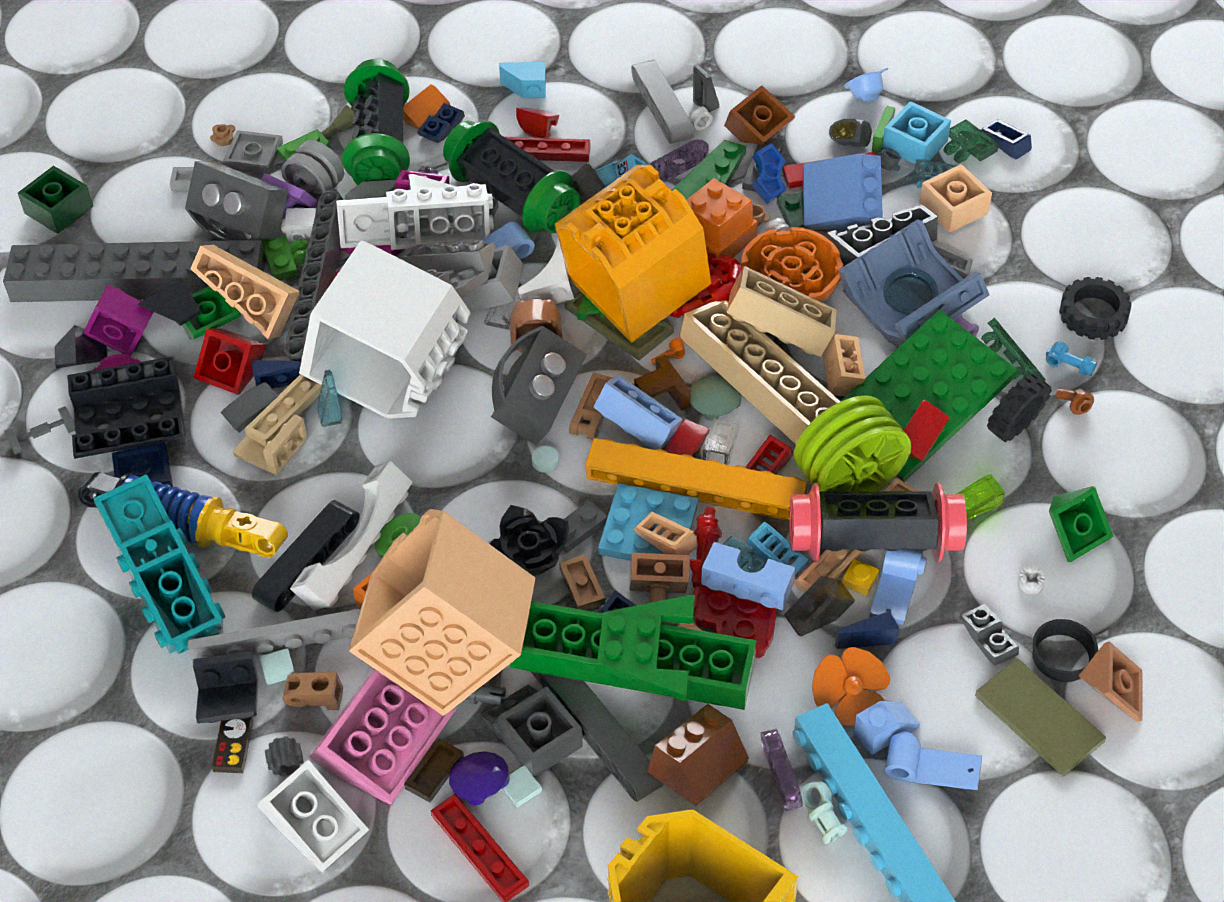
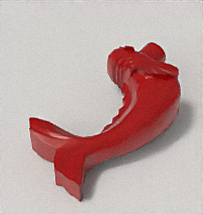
M706 507L704 514H700L696 518L697 528L694 531V534L697 536L696 560H689V566L693 573L691 579L693 588L696 586L700 587L703 564L713 543H718L719 538L722 537L721 529L718 527L719 521L715 519L716 510L711 507Z

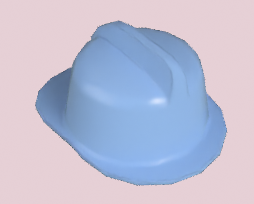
M888 68L858 76L847 82L844 87L850 89L856 100H863L865 102L875 101L883 91L881 73L888 70Z

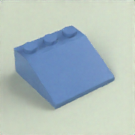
M853 154L803 164V228L847 231L848 226L857 224L858 227L871 224V219L883 218L881 156Z

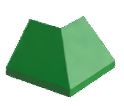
M208 286L191 294L199 306L201 314L182 326L189 340L204 335L207 328H218L241 317V314L235 307L228 304L218 291H214Z
M1094 486L1053 497L1049 514L1068 562L1074 561L1114 537Z

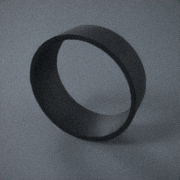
M1055 619L1041 625L1033 637V660L1036 667L1045 676L1055 681L1072 682L1081 679L1079 675L1084 668L1076 671L1056 669L1048 665L1040 657L1037 647L1047 637L1054 635L1068 636L1084 646L1090 662L1098 652V644L1092 632L1082 624L1068 619Z

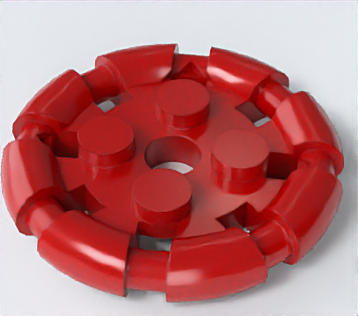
M715 254L707 255L711 284L669 316L680 318L685 313L714 301H729L732 287L743 269L739 261L725 254H720L719 257H716Z

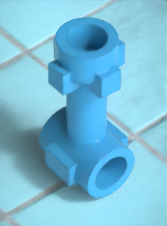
M1061 341L1050 345L1046 352V362L1049 365L1057 367L1061 362L1079 368L1078 373L1092 376L1097 365L1093 358L1085 356L1082 359L1067 353L1069 348Z

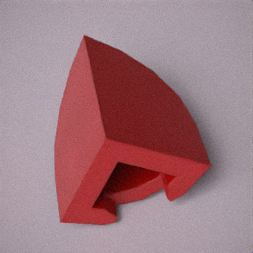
M516 108V118L519 126L525 133L537 138H549L551 136L548 132L552 125L557 126L559 114L531 108Z

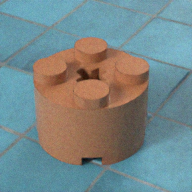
M532 299L516 302L509 317L511 345L524 334L541 326H544L563 339L561 315L553 301ZM521 348L517 349L518 351L522 352V354L524 353V351Z

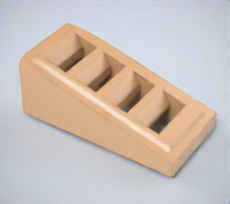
M651 512L634 528L637 535L665 554L689 555L697 547L694 531L654 512ZM656 524L658 525L653 531H650Z

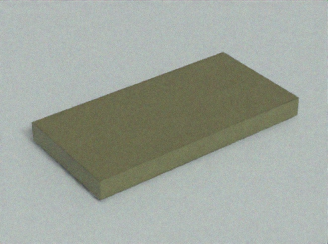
M580 291L574 296V299L565 303V309L576 317L584 294ZM600 313L585 315L586 320H582L638 361L674 333V327L662 320L631 343L606 316L601 317Z
M1018 658L976 690L975 697L1062 776L1066 775L1105 743V735Z

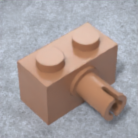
M632 553L629 591L650 592L649 603L667 600V592L686 593L689 583V555Z

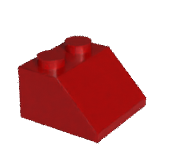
M207 328L193 378L239 395L254 377L252 361L262 360L266 344L223 328Z

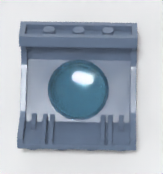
M918 219L838 270L846 288L843 290L844 294L888 342L896 345L903 344L939 309L951 319H955L990 295L981 273L974 272L963 279L935 250L923 220Z

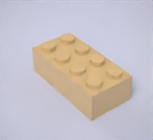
M744 266L730 292L726 313L730 314L737 321H745L752 324L760 332H768L777 336L783 343H792L809 355L815 354L821 357L835 333L837 310Z

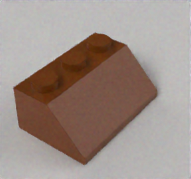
M707 704L655 745L647 772L694 806H697L748 762L749 757L733 721L719 710Z

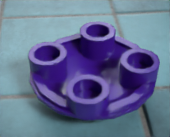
M486 751L471 753L461 758L453 766L449 775V785L453 792L462 799H467L468 803L474 806L482 804L486 798L506 787L510 781L508 765L504 758L496 753Z

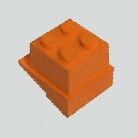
M715 178L686 200L703 227L707 255L715 254L716 257H719L720 254H725L734 258L757 236L758 221L753 218L752 200Z

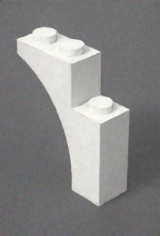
M558 235L555 252L546 267L532 280L518 288L521 301L540 299L551 300L558 304L574 299Z

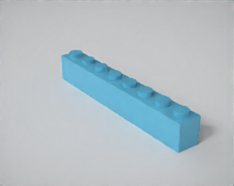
M826 703L795 717V727L792 734L796 744L799 747L803 746L808 754L807 758L811 768L814 771L818 770L823 778L822 782L829 786L832 795L838 802L841 816L844 820L850 821L854 828L856 840L861 846L865 845L869 851L870 861L875 870L881 871L884 875L890 894L894 898L897 897L900 902H956L829 705Z

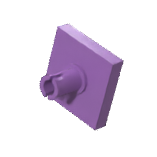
M264 173L261 180L288 190L282 219L286 217V209L294 208L295 204L304 208H316L317 210L318 201L305 190Z

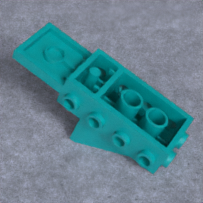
M147 474L93 498L119 550L120 556L116 557L117 562L123 573L129 572L132 578L129 586L136 598L140 597L143 600L145 606L141 607L147 622L153 621L158 629L154 635L161 649L167 647L170 654L175 651L180 654L188 650V640L219 635V630L223 628L222 619L226 618L218 602L214 604L210 596L213 591L206 577L201 579L197 571L200 568L194 553L189 554L185 547L187 540L181 528L176 529L172 520L170 521Z

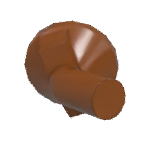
M1062 388L1057 389L1056 398L1071 401L1069 407L1073 414L1081 415L1087 413L1092 408L1094 396L1090 392H1085L1082 388L1075 391Z

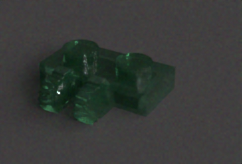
M965 119L950 128L949 138L952 140L945 145L943 152L947 155L957 152L953 160L959 164L966 161L970 155L981 162L998 152L999 144Z

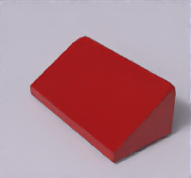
M925 400L921 402L904 429V432L911 441L909 456L923 462L949 421V416Z

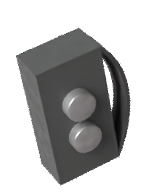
M195 161L185 209L199 227L220 241L261 240V242H264L271 238H278L288 190L217 162ZM212 220L231 230L251 235V238L240 239L230 236L214 225Z
M544 326L524 334L505 352L495 369L492 379L494 412L491 418L537 445L550 431L587 354ZM521 348L524 353L510 368L503 391L502 372L504 364L515 350Z

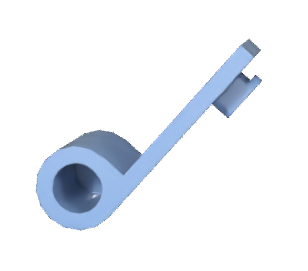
M517 221L506 223L482 239L483 243L494 242L495 248L510 245L519 259L529 256L535 247L533 240Z
M899 549L886 552L882 575L869 617L890 611L896 623L904 625L918 574L923 575L927 558L922 557L923 551Z
M902 731L891 736L885 773L890 778L900 781L978 790L982 755L921 748L920 741L912 733Z

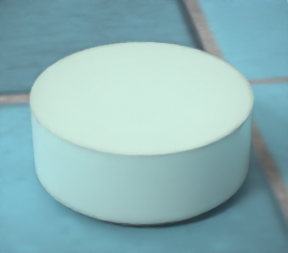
M540 446L533 451L532 465L537 471L547 473L557 468L559 455L555 448Z

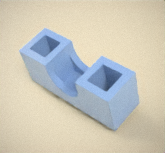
M717 542L713 543L702 567V585L712 590H721L733 594L740 599H749L761 603L768 608L783 610L794 585L795 567L768 559L765 567L759 572H745L740 568L741 550Z

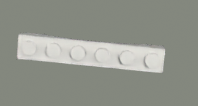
M390 460L376 465L362 484L365 488L362 515L354 534L346 546L323 566L317 563L305 567L290 588L314 611L330 608L336 603L339 598L338 592L353 578L352 572L355 567L367 557L366 551L370 545L380 538L382 527L394 517V510L397 505L407 498V490L413 482Z

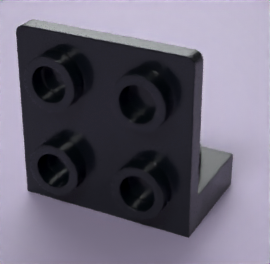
M253 651L193 659V669L198 686L196 721L198 724L230 719H244L257 715L259 678Z

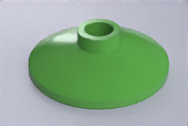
M405 513L389 521L380 531L381 536L375 542L377 554L383 558L394 540L402 533L406 535L411 533L419 525L421 517L416 513Z

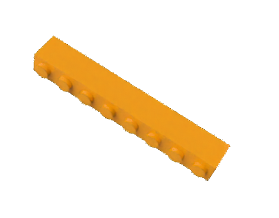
M593 438L585 463L586 477L590 480L614 485L621 483L699 498L701 503L788 521L791 494H807V481L795 476L784 477L775 475L770 471L750 470L741 465L730 466L721 464L716 460L706 461L686 454H671L662 449L652 450L642 448L637 444L617 443L608 438Z

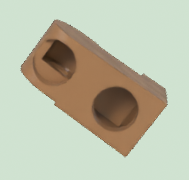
M337 672L293 673L288 675L282 699L284 703L293 707H304L306 705L326 706L327 710H339L343 686Z

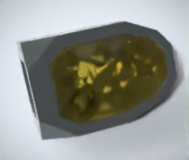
M841 119L834 122L829 128L830 138L843 146L867 147L871 141L872 129L870 123L865 120Z

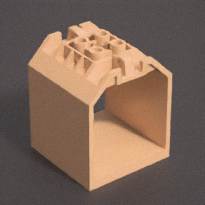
M429 509L421 516L419 525L408 535L402 533L394 540L371 574L349 652L444 716L521 655L536 578L446 512Z

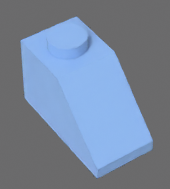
M879 701L856 715L854 735L867 751L873 755L889 746L891 736L902 731L911 733L920 727V723L902 702Z

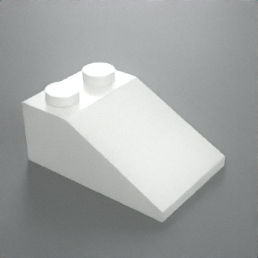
M309 760L257 805L272 824L321 873L369 831Z

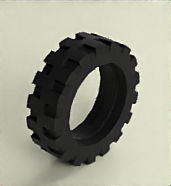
M1084 277L1081 281L1077 279L1073 281L1072 285L1069 284L1065 292H1063L1059 313L1062 314L1061 320L1067 324L1066 327L1070 331L1074 330L1076 335L1081 337L1083 335L1088 336V339L1095 340V338L1104 340L1108 336L1115 337L1119 331L1122 332L1128 323L1132 303L1129 302V294L1124 293L1123 287L1120 285L1116 286L1115 282L1109 279L1108 281L1103 280L1101 277H1096L1095 279ZM1084 298H1097L1109 303L1116 313L1107 318H1093L1081 313L1075 306V303Z
M1034 373L1025 376L1024 380H1019L1017 385L1012 387L1006 396L1002 397L999 401L1000 404L992 411L993 414L988 419V430L1003 442L1013 440L1015 436L1022 433L1024 428L1026 429L1033 419H1036L1039 415L1038 412L1043 410L1046 405L1045 402L1050 398L1051 386Z

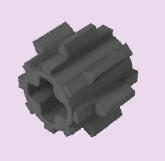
M288 736L275 738L272 743H269V749L265 750L268 770H272L274 775H280V777L291 775L300 767V764L304 763L300 743H296L294 738L291 739Z

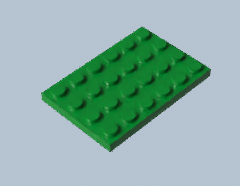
M939 309L866 377L863 384L857 385L841 401L856 396L876 397L883 403L903 431L923 400L931 403L949 416V421L923 462L910 456L908 457L905 465L896 475L905 482L1018 376V369Z

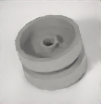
M307 140L302 143L295 151V154L291 155L281 168L282 177L285 182L305 190L317 201H319L320 196L325 191L335 188L343 180L345 174L344 166L333 150L315 140Z

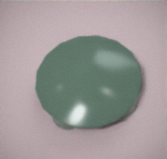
M707 376L692 384L690 388V403L694 409L704 414L707 420L714 421L719 416L729 414L740 407L741 393L722 376Z

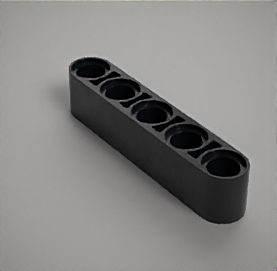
M332 500L257 581L252 590V598L275 612L281 611L296 595L290 588L303 569L317 563L321 565L325 563L355 529L359 521V512L337 500Z

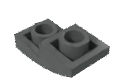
M264 382L238 397L220 413L240 433L278 395Z
M986 604L961 615V620L970 636L994 666L1019 655V646L1002 630V620Z

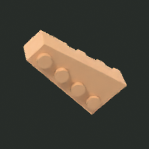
M215 245L200 246L191 270L214 291H218L228 304L239 310L245 316L244 318L261 330V334L267 339L280 337L300 291Z

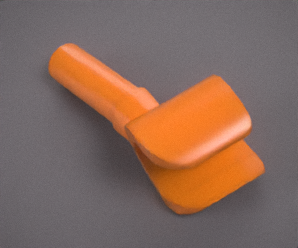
M675 338L670 341V350L651 359L653 365L656 364V358L663 355L667 358H683L685 349L682 339Z

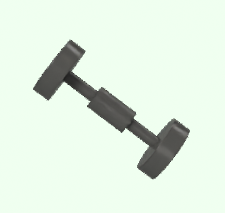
M64 406L58 409L61 417L60 420L50 424L45 422L29 429L30 432L16 437L12 427L4 430L14 454L17 455L23 452L19 444L20 441L30 437L35 439L51 432L52 428L64 424L68 433L75 431V425L67 407Z

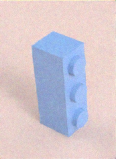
M619 374L605 383L593 407L603 417L615 422L626 433L633 435L642 441L647 448L652 450L664 449L683 420Z

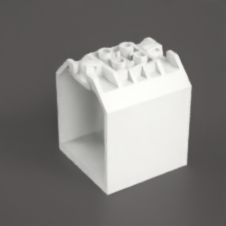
M361 239L311 312L299 374L387 419L416 417L420 405L413 401L419 400L425 403L430 397L432 390L437 391L444 378L442 376L444 371L449 372L455 361L453 356L465 340L468 332L467 329L456 323V320L467 323L471 312L451 284Z

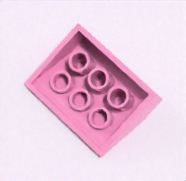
M373 668L309 757L337 778L388 804H392L403 788L404 783L423 759L456 709L453 708L443 716Z

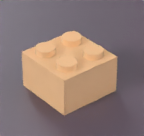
M960 164L923 182L919 204H922L938 216V223L951 233L988 215L992 192Z

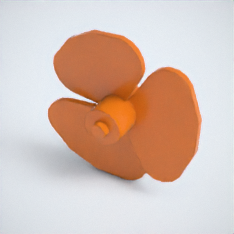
M850 647L844 650L841 659L837 655H827L821 660L814 671L812 682L814 702L817 707L827 703L831 709L839 702L834 713L838 721L843 726L855 727L857 714L879 701H884L880 694L868 690L881 691L886 689L890 684V675L882 661L869 651Z

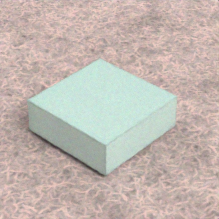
M288 648L259 656L267 685L284 681L288 675L295 673Z
M525 765L509 774V784L502 788L516 808L542 792L541 785Z

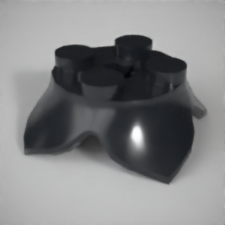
M510 505L501 518L499 525L500 538L493 539L489 544L532 576L539 575L556 566L559 555L568 540V520L559 517H549L544 521H539L530 510Z

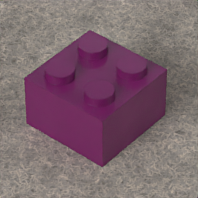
M107 285L95 306L83 334L122 354L132 355L154 312L137 305L141 300L126 294L121 289Z

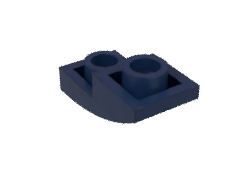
M443 103L435 116H428L417 133L419 136L439 143L460 124L465 114L463 110Z

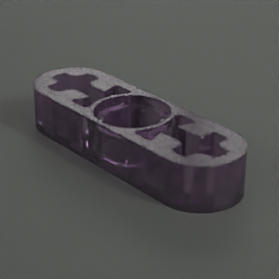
M693 140L652 161L650 165L659 172L660 180L667 182L703 161L709 155V145L703 140ZM676 159H683L685 162L675 163L673 161Z
M775 728L761 732L763 751L785 810L801 808L803 802L800 788L778 730Z

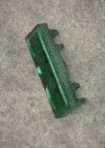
M995 317L990 320L988 325L992 328L993 332H987L981 337L984 343L988 344L991 340H995L989 346L994 352H998L1003 344L1006 347L1003 353L1012 364L1016 361L1020 364L1021 367L1015 368L1018 369V376L1024 375L1023 380L1025 376L1034 373L1043 381H1046L1044 376Z

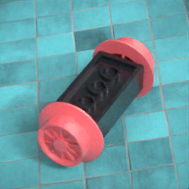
M813 483L809 494H791L789 535L791 551H809L814 562L819 560L820 543L821 549H828L830 551H840L842 549H856L859 551H868L870 549H885L887 551L914 549L916 551H925L932 549L936 562H941L946 551H963L965 547L967 515L963 494H945L940 483L934 484L932 493L931 491L819 492L818 484Z

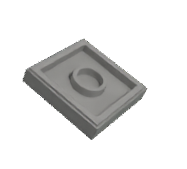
M237 130L223 160V165L235 170L270 174L278 155L277 147L282 146L283 138L280 135Z

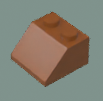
M761 85L730 110L724 126L741 142L764 145L793 121L796 116Z

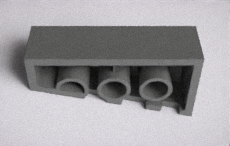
M921 204L892 213L891 218L878 217L871 219V224L858 227L857 224L848 226L847 231L837 233L836 230L827 232V238L838 248L844 267L917 219L923 220L931 241H936L938 216Z

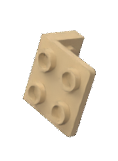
M294 414L288 422L282 425L280 432L266 446L245 436L233 450L234 456L278 475L308 439L304 419Z

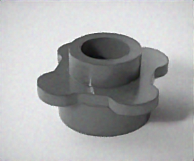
M891 149L877 152L876 155L881 156V166L883 169L888 171L892 169L895 171L900 170L898 163L901 157L898 153Z

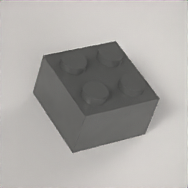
M547 686L497 717L499 736L521 764L526 766L534 778L583 747L582 728Z

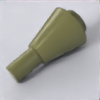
M345 105L331 123L332 125L321 132L326 139H329L337 132L339 133L354 127L352 123L354 107L350 108L348 105Z

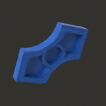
M772 143L756 152L752 157L758 167V178L752 187L766 204L786 191V187L781 180V168L786 160Z

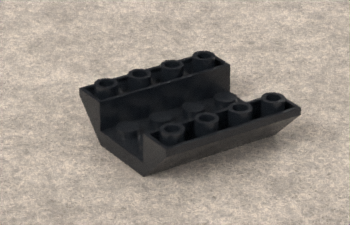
M173 356L67 375L69 397L74 408L76 433L72 435L74 459L185 438L186 430L182 397ZM156 414L162 415L159 419H150L152 416ZM102 424H109L105 429H97Z

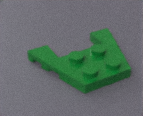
M695 595L603 612L597 670L632 683L636 680L649 685L651 690L659 693L663 690L674 694L678 700L686 701L688 671L657 669L661 623L693 624Z

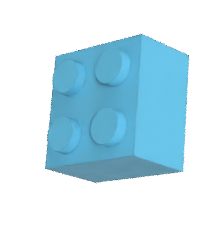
M910 101L885 127L882 149H891L898 153L901 158L923 168L948 142L951 120Z

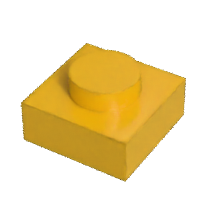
M853 559L842 578L841 586L868 596L879 576L880 569Z

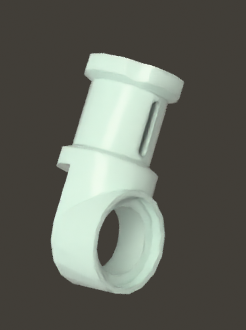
M822 781L804 785L800 793L801 801L809 814L808 818L811 822H815L821 831L823 842L829 844L843 836L848 831V828L845 824L840 823L833 812L834 806L831 803L832 793L829 786ZM813 788L820 792L821 800L819 804H816L812 799L811 793Z

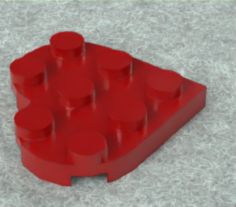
M702 584L699 588L698 586L694 588L692 595H695L694 617L695 623L698 626L716 630L717 634L756 640L755 658H761L765 655L773 640L777 608H768L761 603L749 599H740L733 594L721 590H712Z

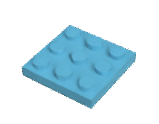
M618 483L599 543L598 555L631 561L632 553L665 554L637 535L634 528L651 512H654L692 530L699 498ZM656 524L650 531H653L658 525Z

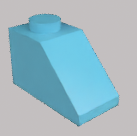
M545 62L499 63L500 83L522 98H546Z

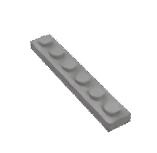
M361 609L188 640V650L193 662V659L249 651H253V655L268 654L272 651L287 648L296 649L300 646L314 643L323 644L331 640L353 638Z

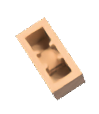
M834 334L822 354L828 391L833 395L845 397L857 385L863 384L866 377L858 337Z

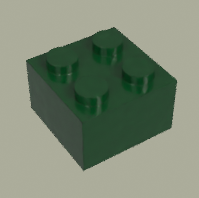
M54 165L17 193L24 214L57 234L93 207L87 185Z

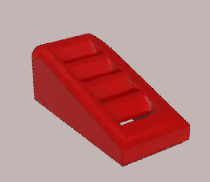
M769 435L746 465V468L761 472L760 469L756 468L760 465L777 475L792 458V447ZM773 451L779 455L778 458L771 455L770 452ZM767 458L774 463L770 465L763 461V459Z

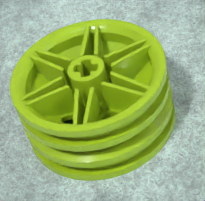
M856 396L831 406L808 425L797 441L794 450V460L811 485L813 483L818 484L819 492L879 491L892 481L905 465L911 451V441L879 399L873 396Z

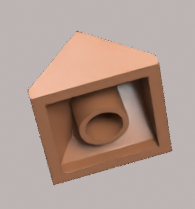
M1110 641L1106 642L1083 669L1079 677L1135 721H1142V669Z

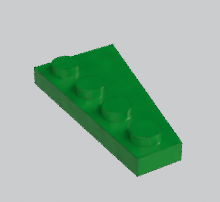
M724 140L671 191L677 189L687 200L713 178L728 186L746 154V146Z

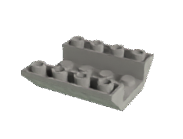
M476 240L469 244L459 241L446 246L444 243H437L430 247H426L425 244H419L412 247L411 252L403 256V260L451 284L460 298L488 281L495 244L494 242L483 243V240Z

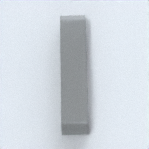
M653 59L632 65L631 73L633 80L669 144L693 138L692 123L657 62Z

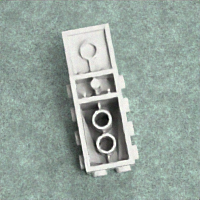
M409 174L410 190L396 189L386 192V197L336 201L341 248L357 247L361 239L373 246L391 245V250L408 249L419 244H425L426 247L437 243H444L446 246L459 241L469 244L473 241L484 239L490 235V230H494L493 216L489 215V209H493L492 194H487L485 184H470L468 186L456 187L415 174Z

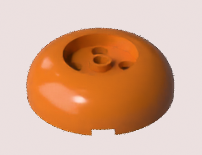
M790 227L788 231L776 232V229H772L759 234L748 243L741 258L742 268L746 266L821 303L827 300L838 287L841 280L838 270L843 267L838 248L828 238L815 231L799 227Z

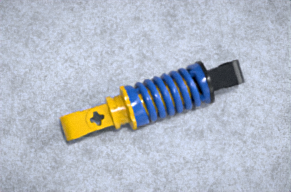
M95 472L77 490V497L83 505L97 508L93 498L139 478V476L128 472L121 478H116L102 472ZM150 480L175 528H181L187 542L197 544L201 548L211 546L213 542H216L217 545L223 547L230 546L240 551H247L270 558L274 556L288 537V532L281 523L241 513L233 508L225 509L220 497H211L204 494L200 496L197 492L191 493L186 489L181 490L178 487H171L168 484L162 485L160 482H152Z

